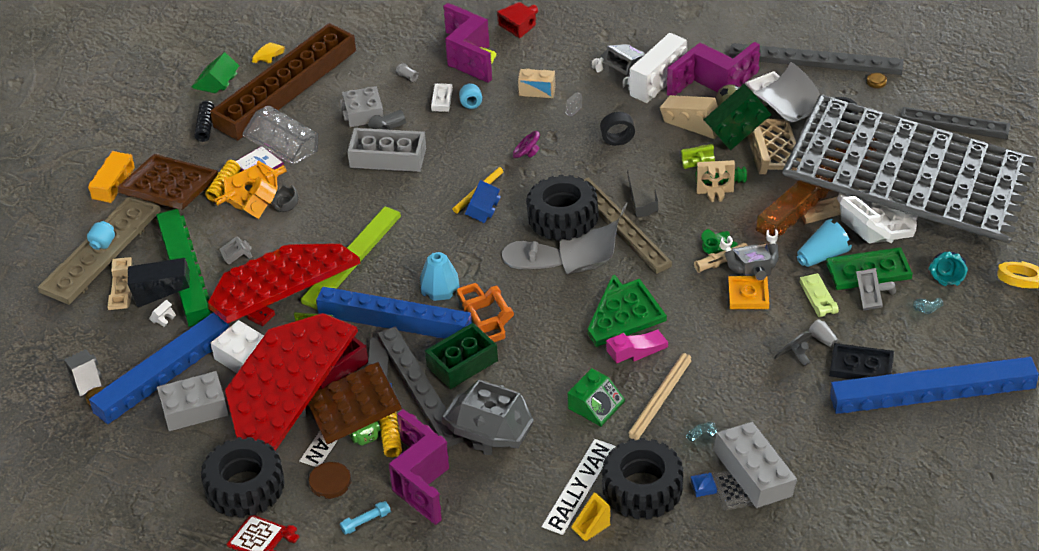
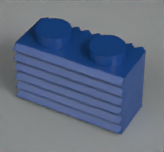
M480 180L465 215L485 223L487 217L491 218L495 211L493 205L497 206L501 196L498 195L500 189Z

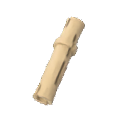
M742 243L741 245L732 248L744 247L748 245L746 243ZM724 250L717 254L711 253L708 257L695 261L696 271L699 273L709 268H717L720 264L727 262L724 254L726 251Z

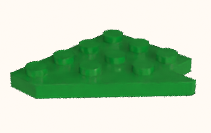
M612 275L588 327V336L595 346L598 347L606 344V340L622 333L628 336L667 321V315L640 279L622 285L616 275Z

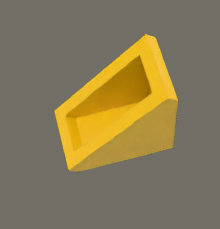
M593 493L571 528L583 540H589L610 526V506L597 493Z

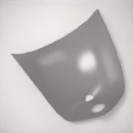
M790 62L785 72L776 81L753 92L789 122H796L809 116L820 96L817 87L811 79L792 62Z
M627 203L625 204L621 212V215L625 212ZM620 217L604 227L590 230L587 234H582L579 238L574 237L572 240L562 239L560 241L561 260L567 274L595 269L610 260L614 252L616 231Z

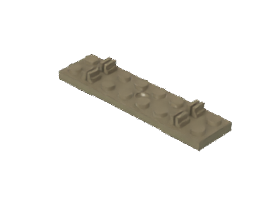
M128 196L105 220V222L114 227L113 231L115 232V237L109 247L96 250L89 245L90 242L86 239L38 286L39 293L70 305L80 293L84 294L88 290L87 286L137 235H141L145 231L144 228L160 212V206L140 198Z

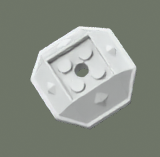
M859 190L865 193L870 192V190ZM839 193L837 197L840 203L841 221L869 244L885 241L892 244L894 240L913 237L916 232V219L918 216L862 200L856 196ZM890 196L888 198V200H892L906 205V203L903 200L893 198Z

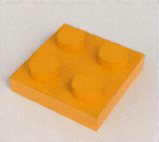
M728 276L730 309H769L767 276L764 280H757L755 276Z

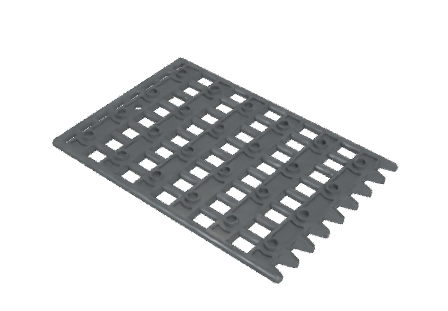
M820 95L782 170V174L793 179L849 196H856L862 200L994 240L1010 243L1012 238L1000 231L1014 232L1015 227L1003 221L1017 222L1018 217L1006 211L1021 212L1022 207L1010 202V200L1024 202L1025 197L1013 191L1027 192L1028 187L1016 181L1030 182L1031 178L1019 171L1032 173L1034 168L1022 162L1035 163L1036 158L836 98ZM846 109L861 113L863 115L859 116L856 114L846 112ZM842 118H844L847 120L858 122L859 124L855 125L841 120ZM881 119H882V120H885V121H889V122H892V123H896V124H898V125H897V127H896V126H893V125H890V124H886V123H883V122H880V121H881ZM838 127H840V128H843V129H846V130L853 131V132H855V133H854V135H853V134H850V133H847V132H843V131H840V130H837V129H838ZM877 128H878V129H881V130H885V131L894 133V135L892 136V135L885 134V133H882V132H879V131H876V130H877ZM916 130L923 131V132H926V133L933 134V136H932V137H931V136H927V135H924V134L917 133V132H915V131H916ZM835 136V137H838V138H841V139H845V140H848V141H851V142H850V144H848V143H845V142H841V141L835 140V139H833V137ZM873 138H877V139H880V140H884V141L890 142V144L887 145V144H884V143H880V142L874 141V140H872V139H873ZM912 139L929 143V146L912 142ZM951 140L967 144L968 147L951 143ZM829 146L846 150V153L829 149ZM869 147H872L878 150L885 151L886 154L878 153L868 149ZM908 148H911V149H914V150H917V151H921V152H924V153H926V154H925V156H924V155H921V154H918V153H914V152L908 151ZM949 149V150H953V151H956V152H959V153H963V154H965V156L963 157V156H960V155H956V154L947 152V150ZM986 151H991L994 153L1004 155V158L986 153ZM825 155H827L830 157L842 160V162H836L830 159H826L824 157ZM865 156L870 157L876 160L882 161V163L879 164L873 161L866 160L864 158ZM904 158L922 162V164L919 165L909 161H905ZM944 159H948V160H951V161H954V162H958V163H961L962 165H961V166H958V165H955V164H951V163L945 162ZM983 160L1000 164L1001 167L984 163ZM824 165L827 167L837 169L838 171L836 173L833 171L820 168V166ZM864 166L870 169L877 170L878 173L876 174L870 171H866L860 169V167ZM903 167L917 171L918 175L900 170V168ZM940 169L956 172L958 176L942 172ZM980 169H982V170H985V171H988V172H992V173L998 174V176L995 177V176L988 175V174H985V173H982V172H979V171H980ZM816 174L833 179V182L822 180L815 176ZM856 176L874 180V182L869 183L863 180L856 179ZM900 177L910 181H914V185L900 180H896V178ZM940 178L943 180L953 182L955 184L953 186L940 181H936V179ZM976 180H983L986 182L993 183L995 185L994 187L989 186L983 183L976 182ZM852 186L870 190V192L865 193L859 190L852 189ZM894 186L900 189L910 191L911 193L909 195L903 192L893 190L892 188ZM933 187L950 192L951 195L933 191ZM973 188L990 193L991 197L973 192ZM890 196L903 201H907V203L905 205L892 200H888V198ZM929 198L944 201L948 204L946 206L936 202L929 201ZM971 198L987 203L988 207L970 202L969 200ZM930 208L936 211L943 212L944 215L941 216L935 213H931L925 211V209ZM966 209L984 213L985 216L982 217L976 214L966 212ZM966 219L982 225L978 227L962 222V220Z

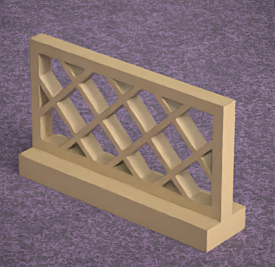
M766 119L761 125L767 126V129L759 125L748 135L759 174H766L767 170H783L791 154L785 148L793 150L796 144L789 121L785 119ZM777 126H785V129L783 130ZM771 130H774L775 132H777V133H779V134H778V135H775V134L771 133L770 131H771ZM766 135L772 140L769 141L765 139L764 136ZM784 136V137L788 138L789 140H788V141H785L784 139H782V138H780V137ZM774 142H778L782 144V146L779 147L778 145L774 144ZM770 147V148L774 149L775 152L773 153V152H771L770 150H768L767 148ZM781 153L782 155L786 156V158L783 159L782 157L778 156V154ZM774 159L779 163H771V160Z

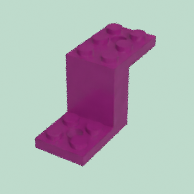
M447 2L444 5L446 33L450 34L445 38L447 65L489 83L492 80L491 52L480 48L487 49L490 46L488 19Z
M753 42L735 58H731L711 47L698 43L667 68V95H677L693 81L715 92L729 84L740 87L759 71L760 44Z
M403 409L397 413L400 439L409 449L389 463L392 491L436 525L442 520L440 494L435 487H430L429 484L449 469L447 441L443 436L433 432L428 425L421 423L415 415L409 414Z

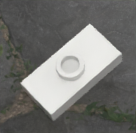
M435 84L431 104L432 111L449 112L453 90L452 84Z

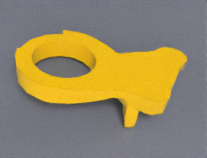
M1023 261L1022 263L1004 262L998 265L997 276L1004 283L1021 288H1039L1038 266ZM1013 273L1026 275V276H1028V277H1023V276L1015 275V274H1013Z

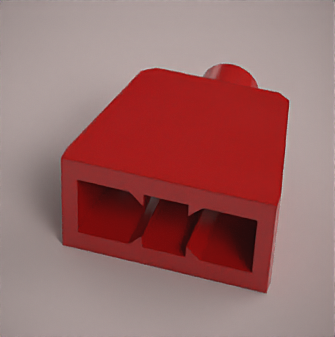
M521 2L515 3L497 11L498 25L520 39L536 25L538 8L534 4L527 7Z

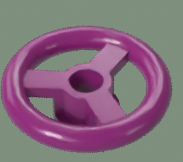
M533 131L523 138L514 149L513 157L517 159L525 154L529 158L533 157L539 150L536 143L539 140L540 133Z

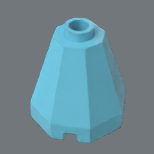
M441 252L432 253L427 257L420 276L421 294L424 296L427 294L433 301L450 299L455 291L457 293L459 288L458 273L447 255Z

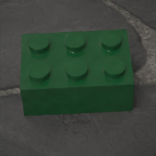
M743 84L703 120L731 151L770 117L771 113L757 96Z
M474 323L425 350L427 368L449 389L454 388L498 361L497 344Z

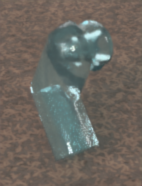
M939 297L933 301L916 299L913 302L914 309L926 314H930L943 306V301Z
M711 421L698 424L687 433V438L694 442L705 432L709 436H713L718 432V428Z

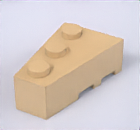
M670 95L660 106L664 122L712 139L717 137L703 120L718 107L715 98Z

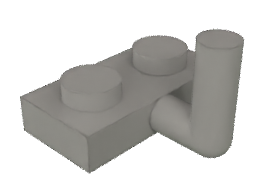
M876 268L856 272L864 311L883 307L880 291L888 290L891 295L896 293L894 282L878 283Z

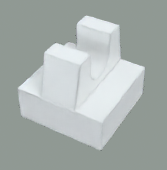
M166 299L152 312L149 319L154 324L157 322L165 327L168 323L165 317L173 320L176 314L171 308L172 304Z

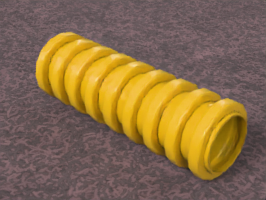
M226 161L221 171L206 190L205 196L207 199L214 202L215 198L223 195L224 177L229 178L238 174L241 169L236 161Z
M395 412L379 420L383 451L387 457H397L402 453L397 414Z

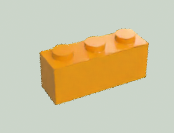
M111 152L109 157L105 159L102 167L97 171L96 176L89 183L88 189L92 199L109 203L113 202L118 194L117 186L130 176L135 169L131 154Z

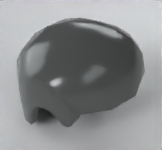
M282 185L280 189L276 190V194L271 202L276 210L287 212L298 204L299 196L293 185L291 187Z

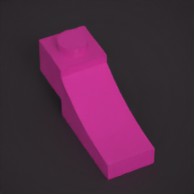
M659 330L636 336H626L622 333L606 340V351L616 364L629 358L634 362L668 347V341Z

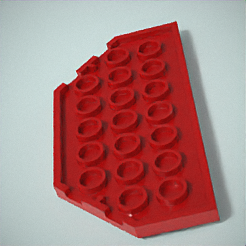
M340 243L289 244L281 246L278 250L265 253L262 257L249 260L246 264L225 272L208 301L209 309L228 324L361 264L360 257Z
M322 313L268 329L225 389L236 437H241L242 439L251 437L256 441L260 439L265 441V444H270L276 451L357 334V327Z

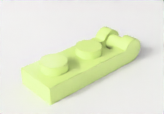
M818 273L800 277V284L818 317H823L827 313L836 314L839 312L837 303L833 301Z

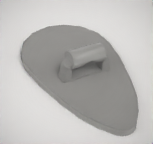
M516 241L508 244L502 251V260L511 268L542 269L563 264L559 249L539 244L536 241Z

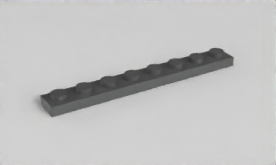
M396 326L379 332L378 339L387 351L391 361L433 431L445 438L447 448L463 442L462 436L453 434L447 426L442 424V416L447 410Z

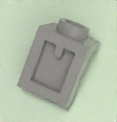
M238 236L219 249L225 262L229 265L243 254L249 259L253 257L250 252L252 248L246 240L242 241Z

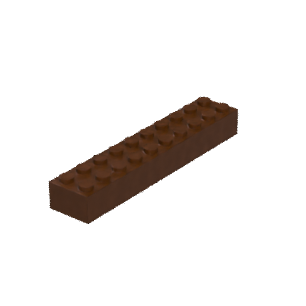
M330 23L213 108L210 111L213 127L236 140H240L355 53L354 35Z

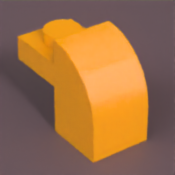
M258 177L248 192L251 195L242 209L259 219L267 205L271 204L276 194V187Z

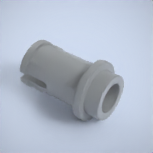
M399 64L397 66L396 72L400 77L404 76L412 82L416 81L418 72L410 69L407 64Z

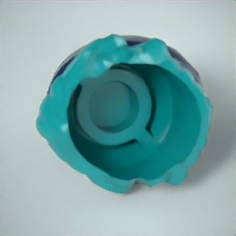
M950 251L936 255L928 268L932 276L943 286L948 284L960 285L968 272L963 257Z

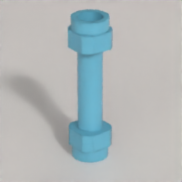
M386 501L375 504L374 509L352 520L350 518L343 520L340 523V528L345 535L355 531V527L377 516L381 518L391 512L390 507Z

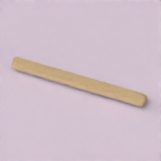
M683 353L630 429L629 438L638 440L691 363L690 355Z

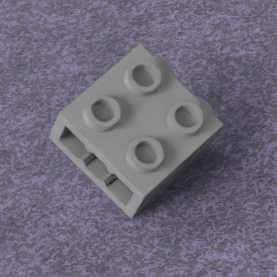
M377 86L342 92L343 99L340 100L341 109L344 110V120L348 121L349 127L366 125L374 115L383 117V108Z

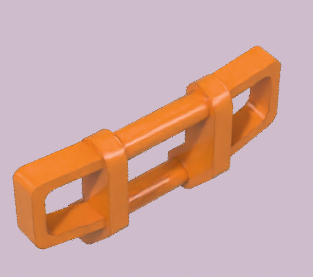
M476 283L458 288L457 296L462 304V308L465 312H471L473 323L484 333L499 328L500 333L488 336L494 342L505 339L503 326L514 316V312L507 306L501 296L499 287H490L485 294ZM471 292L478 294V297L465 300L463 296ZM496 301L501 312L495 317L481 321L475 310L487 307Z

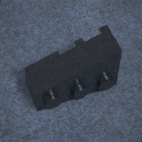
M180 258L128 266L127 285L137 307H142L189 288L190 269L186 259Z

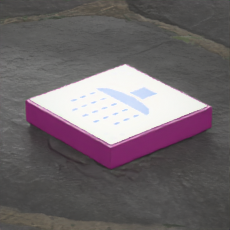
M263 146L236 160L240 165V172L256 165L257 161L264 163L274 170L284 165V162Z

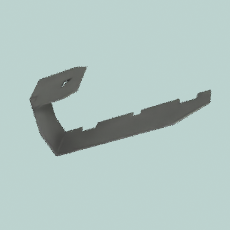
M627 169L629 188L636 217H645L655 211L658 212L656 190L655 202H650L643 207H636Z

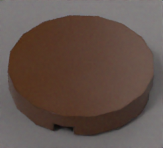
M326 462L312 470L309 476L311 491L316 496H325L326 499H332L346 493L348 486L351 484V476L345 465L338 462Z

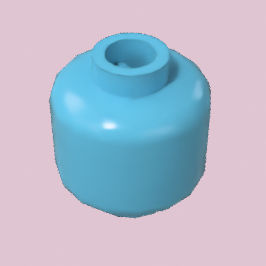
M475 84L464 85L459 91L461 104L467 109H475L480 106L482 102L480 88Z
M105 221L94 223L87 234V239L90 242L89 245L96 250L100 248L107 249L115 237L114 227Z

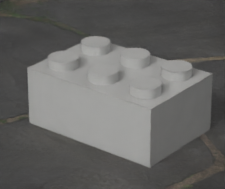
M216 371L157 387L169 431L228 416L225 398Z

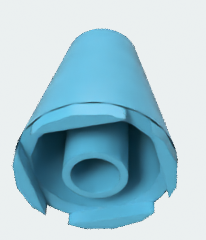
M831 218L826 220L798 250L797 260L802 266L810 267L826 261L827 258L836 257L851 250L852 245L848 246L847 243L850 239L838 222L832 223L833 219Z

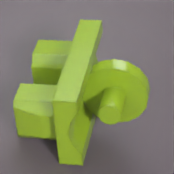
M713 144L681 150L684 169L696 167L697 162L715 161Z

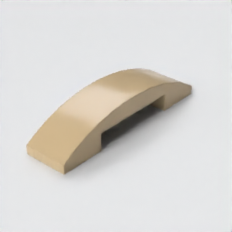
M132 257L112 260L111 271L113 279L111 295H109L108 310L125 309L130 306L132 294L127 281L128 266H132Z

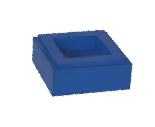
M712 473L691 476V484L696 497L717 493Z

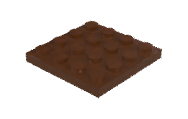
M153 154L119 184L117 189L118 193L125 194L126 196L183 210L213 182L218 175V170Z
M379 362L370 364L355 373H350L347 377L331 382L323 389L317 390L308 403L327 445L402 410Z

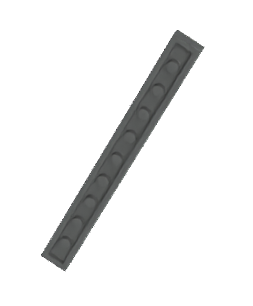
M732 43L729 57L735 58L749 45ZM760 46L759 62L788 65L792 62L799 66L902 75L904 59Z

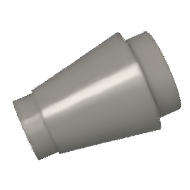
M818 319L810 326L809 331L812 333V337L830 348L834 346V343L838 342V338L825 321Z

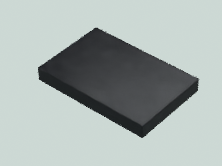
M834 343L829 377L852 380L891 375L894 351Z

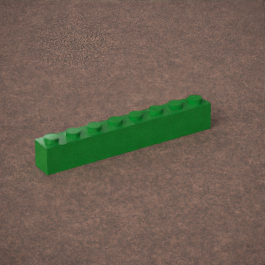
M175 209L156 215L169 260L185 258L190 269V287L179 291V296L188 326L192 327L208 317L213 311L209 309L207 302L209 300L207 289H203L205 287L203 276L199 277V275H202L200 266L195 264L198 262L195 251L191 252V250H194L192 240L187 239L190 238L188 227L184 228L186 226L184 215L180 216L179 210Z

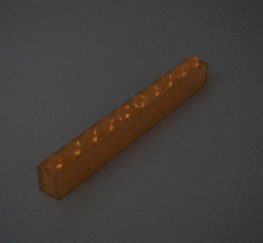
M845 140L843 142L850 144L851 141ZM869 147L868 150L876 152L877 149ZM839 148L834 149L836 151L846 153V150ZM825 157L826 159H830L836 162H842V160L834 157ZM824 165L820 166V168L833 171L836 173L838 171L837 169L827 167ZM817 174L815 176L816 178L833 182V179ZM800 180L797 181L758 215L756 231L766 235L767 230H769V235L775 236L776 229L778 237L783 235L791 225H795L801 216H805L807 211L815 207L818 201L825 198L831 190Z

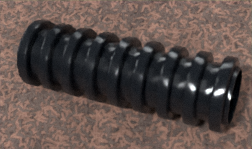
M208 100L202 101L198 109L194 137L200 142L208 141L211 134L212 119L210 111L215 106Z

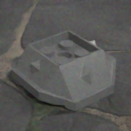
M477 380L465 392L458 394L442 416V424L447 426L453 434L492 447L510 446L511 448L520 447L532 428L534 420L520 393L506 389L503 384L496 386L481 380Z

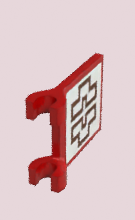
M254 515L249 516L227 543V547L237 551H274L273 549L283 537L287 541L295 543L299 539V535L294 534L297 528L293 525L282 526Z

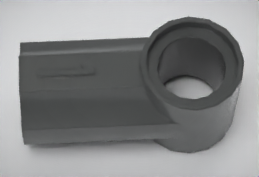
M397 110L383 117L374 115L370 118L368 125L371 129L391 130L405 124L406 118L402 110Z

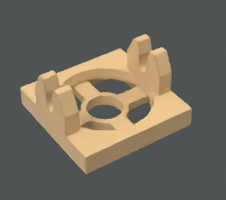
M735 161L697 162V194H707L711 202H714L715 195H717L718 200L721 202L724 199L725 192H734ZM716 173H719L720 177L715 178ZM729 178L724 185H718L721 179ZM709 179L712 182V186L705 185L702 180Z

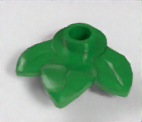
M706 229L701 235L703 251L708 254L724 251L720 248V241L723 238V241L727 243V238L730 236L729 231L714 234L710 229ZM733 241L730 248L737 246L738 243Z

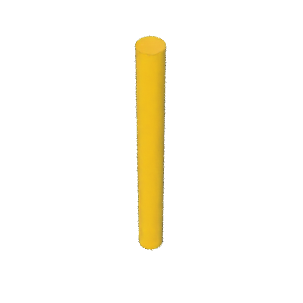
M498 167L484 182L491 184L504 172L503 169ZM476 188L453 207V211L456 214L470 203Z

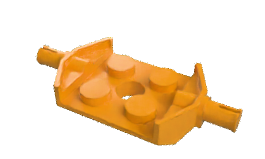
M257 161L256 165L229 178L224 177V193L215 198L214 202L217 206L227 202L234 208L243 210V206L251 195L245 189L246 185L253 186L259 177L277 189L278 176L286 173L287 170L284 165L274 170L264 163Z

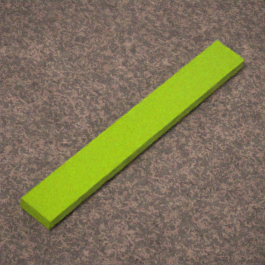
M384 207L347 249L359 256L361 262L401 217L400 212ZM356 266L314 284L301 298V303L318 310L316 299L322 287L337 289Z

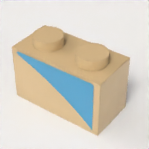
M520 69L518 78L519 96L553 98L555 92V71Z

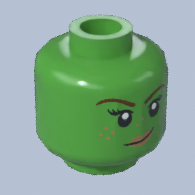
M376 421L349 434L353 443L364 446L376 441L380 431L379 423Z

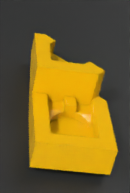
M270 42L257 51L252 57V62L264 61L272 63V57L284 53V46Z

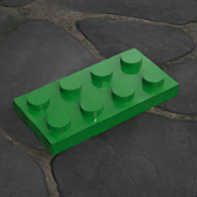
M901 247L831 257L826 260L836 290L859 287L857 271L876 268L879 284L912 279L913 275Z

